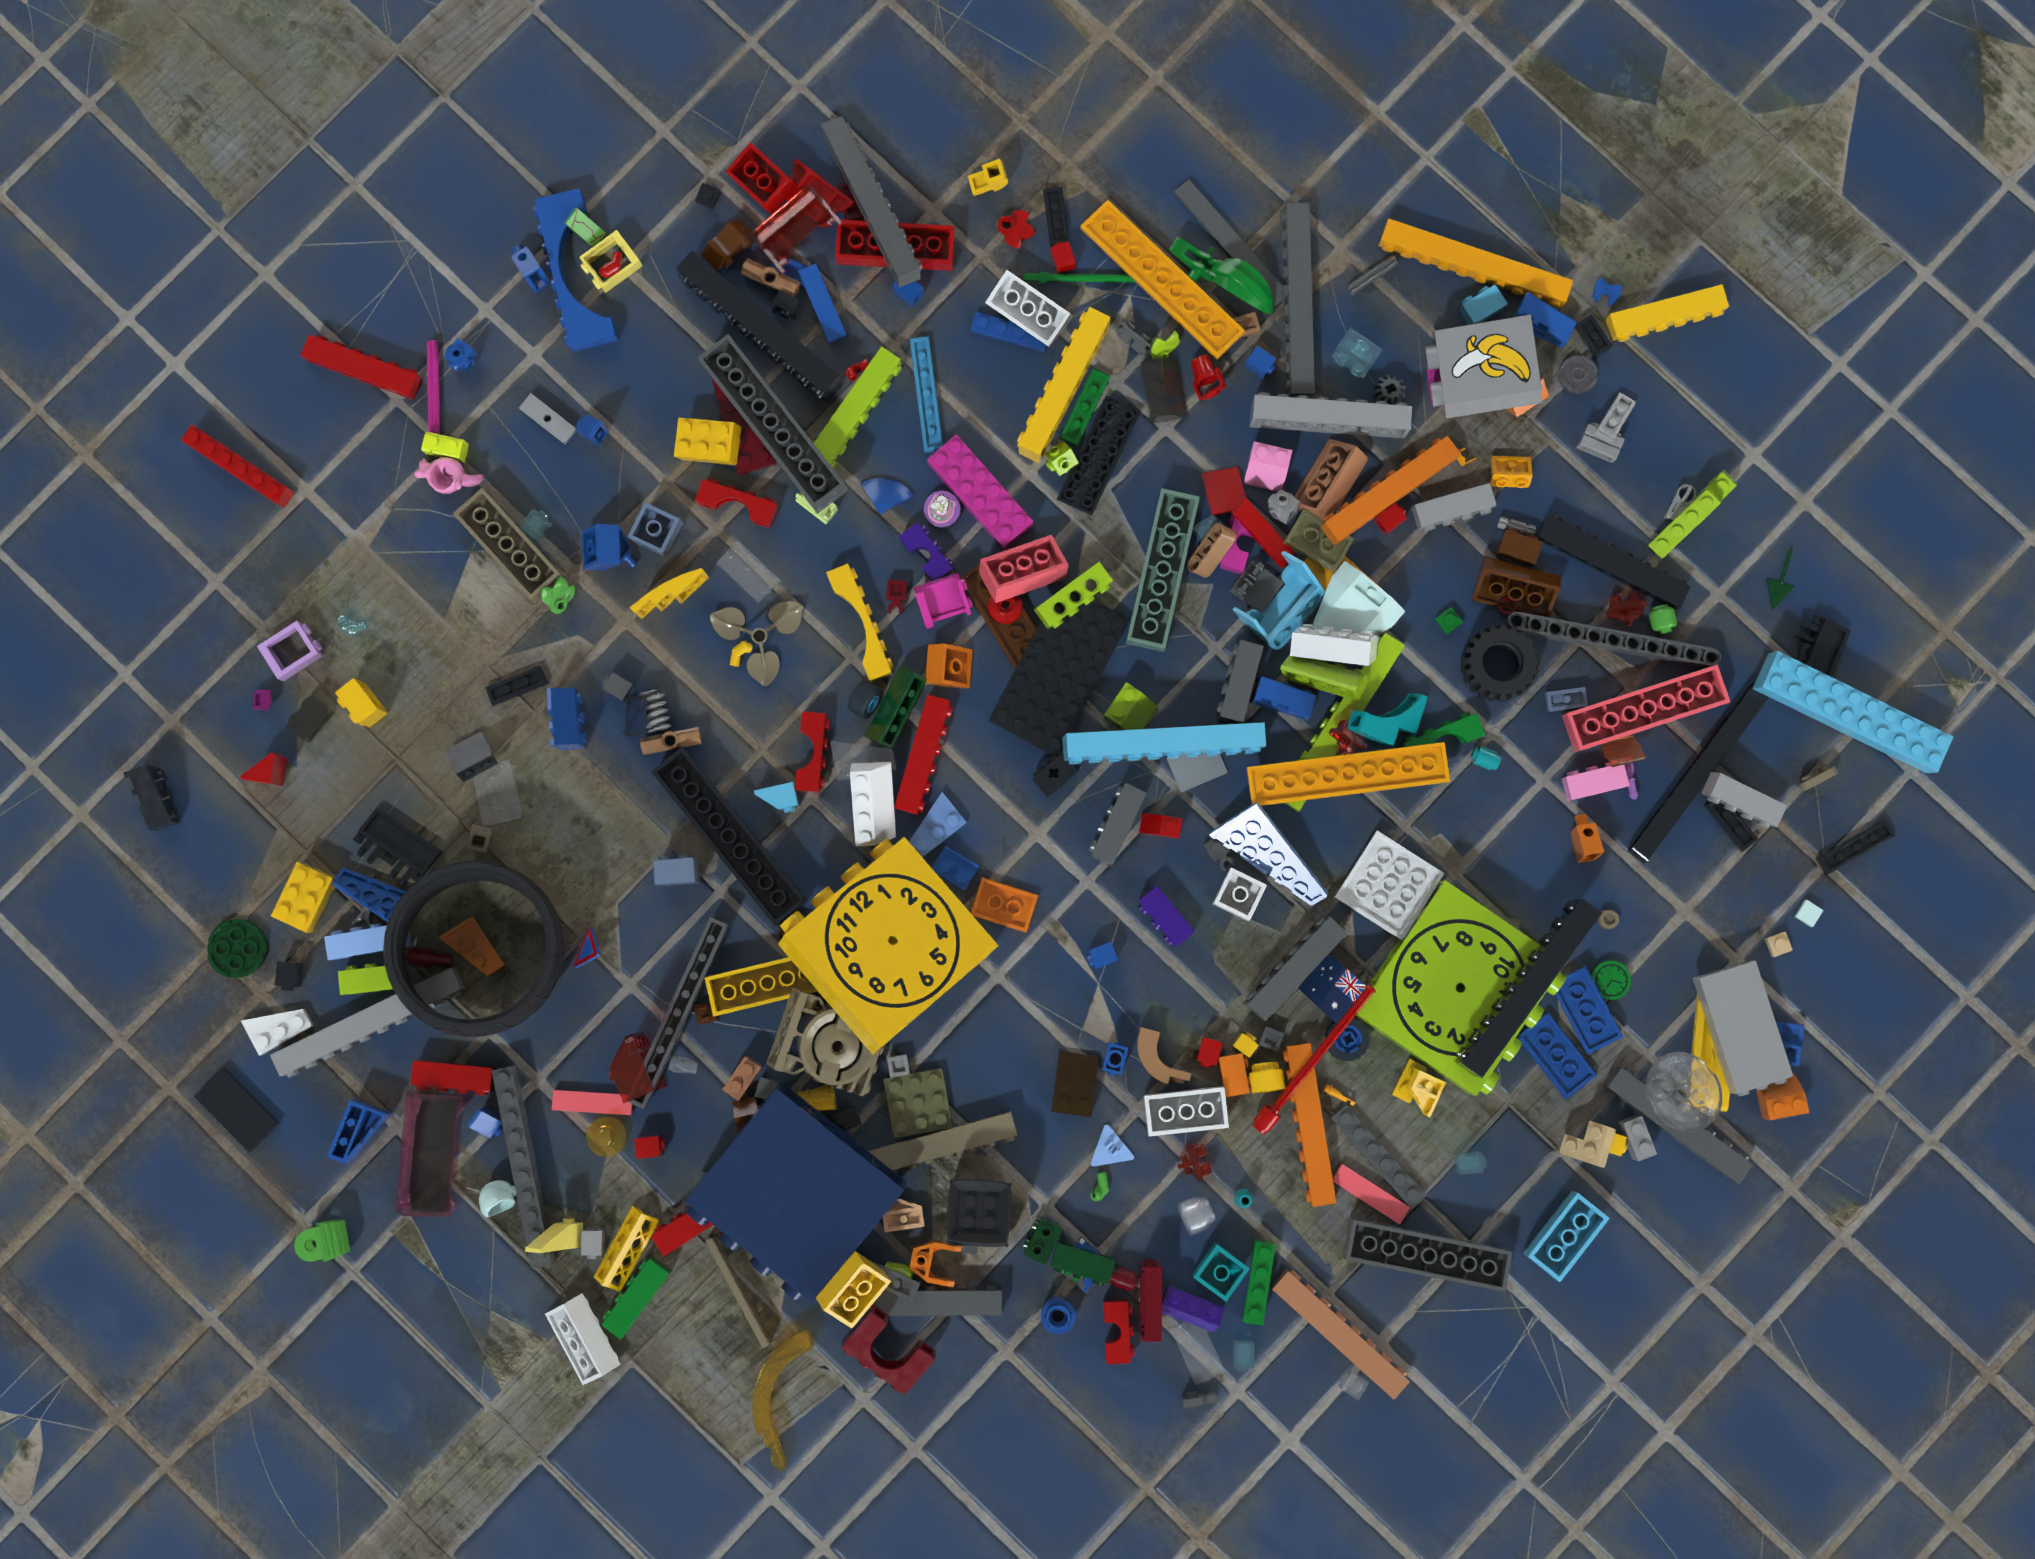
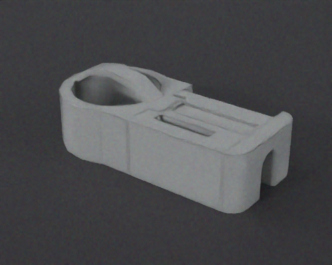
M1685 484L1675 491L1674 497L1664 515L1665 520L1673 521L1693 501L1697 495L1693 486ZM1682 488L1687 489V491L1681 499L1679 496V491ZM1691 492V499L1689 501H1686Z

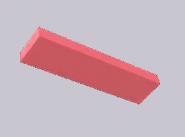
M553 1090L552 1110L632 1115L633 1104L626 1101L629 1094Z
M1342 1163L1332 1177L1334 1183L1399 1225L1410 1209L1409 1206Z

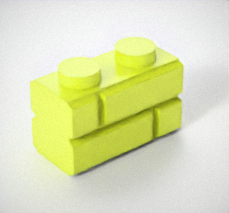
M425 432L421 450L429 456L439 458L450 457L465 463L469 444L463 439Z

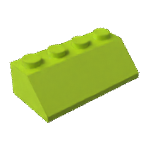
M1289 655L1280 668L1287 681L1361 702L1368 683V678L1364 671L1359 669H1353L1352 671L1338 663L1331 665L1326 660H1314Z

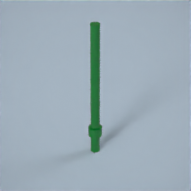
M1047 271L1024 273V281H1039V283H1047V281L1135 282L1128 274L1047 273Z

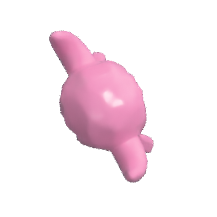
M441 457L432 463L427 462V458H423L419 462L420 470L414 473L417 478L425 477L429 485L436 492L443 494L456 492L462 486H476L484 478L482 474H465L462 464L450 457Z

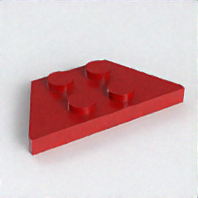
M795 158L793 174L790 179L798 186L786 199L790 204L817 224L854 206V201Z

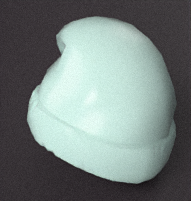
M503 1180L487 1183L479 1195V1206L482 1214L485 1217H490L513 1207L515 1204L514 1197L516 1196L515 1186H511L509 1182Z

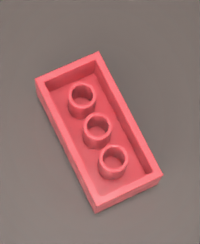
M1052 535L980 559L979 574L995 603L1065 579L1068 572V563Z

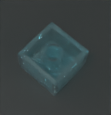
M1350 327L1336 347L1332 357L1338 365L1346 366L1354 376L1364 379L1383 349Z

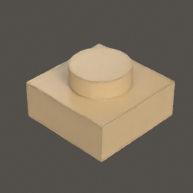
M1786 932L1765 938L1771 957H1776L1793 950Z

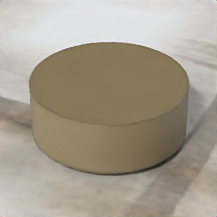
M1611 909L1601 911L1602 915L1598 919L1599 925L1604 929L1615 928L1619 923L1618 914Z

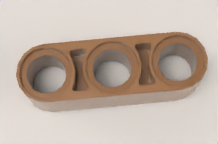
M1220 523L1215 524L1189 559L1188 570L1201 577H1209L1234 543L1236 532Z

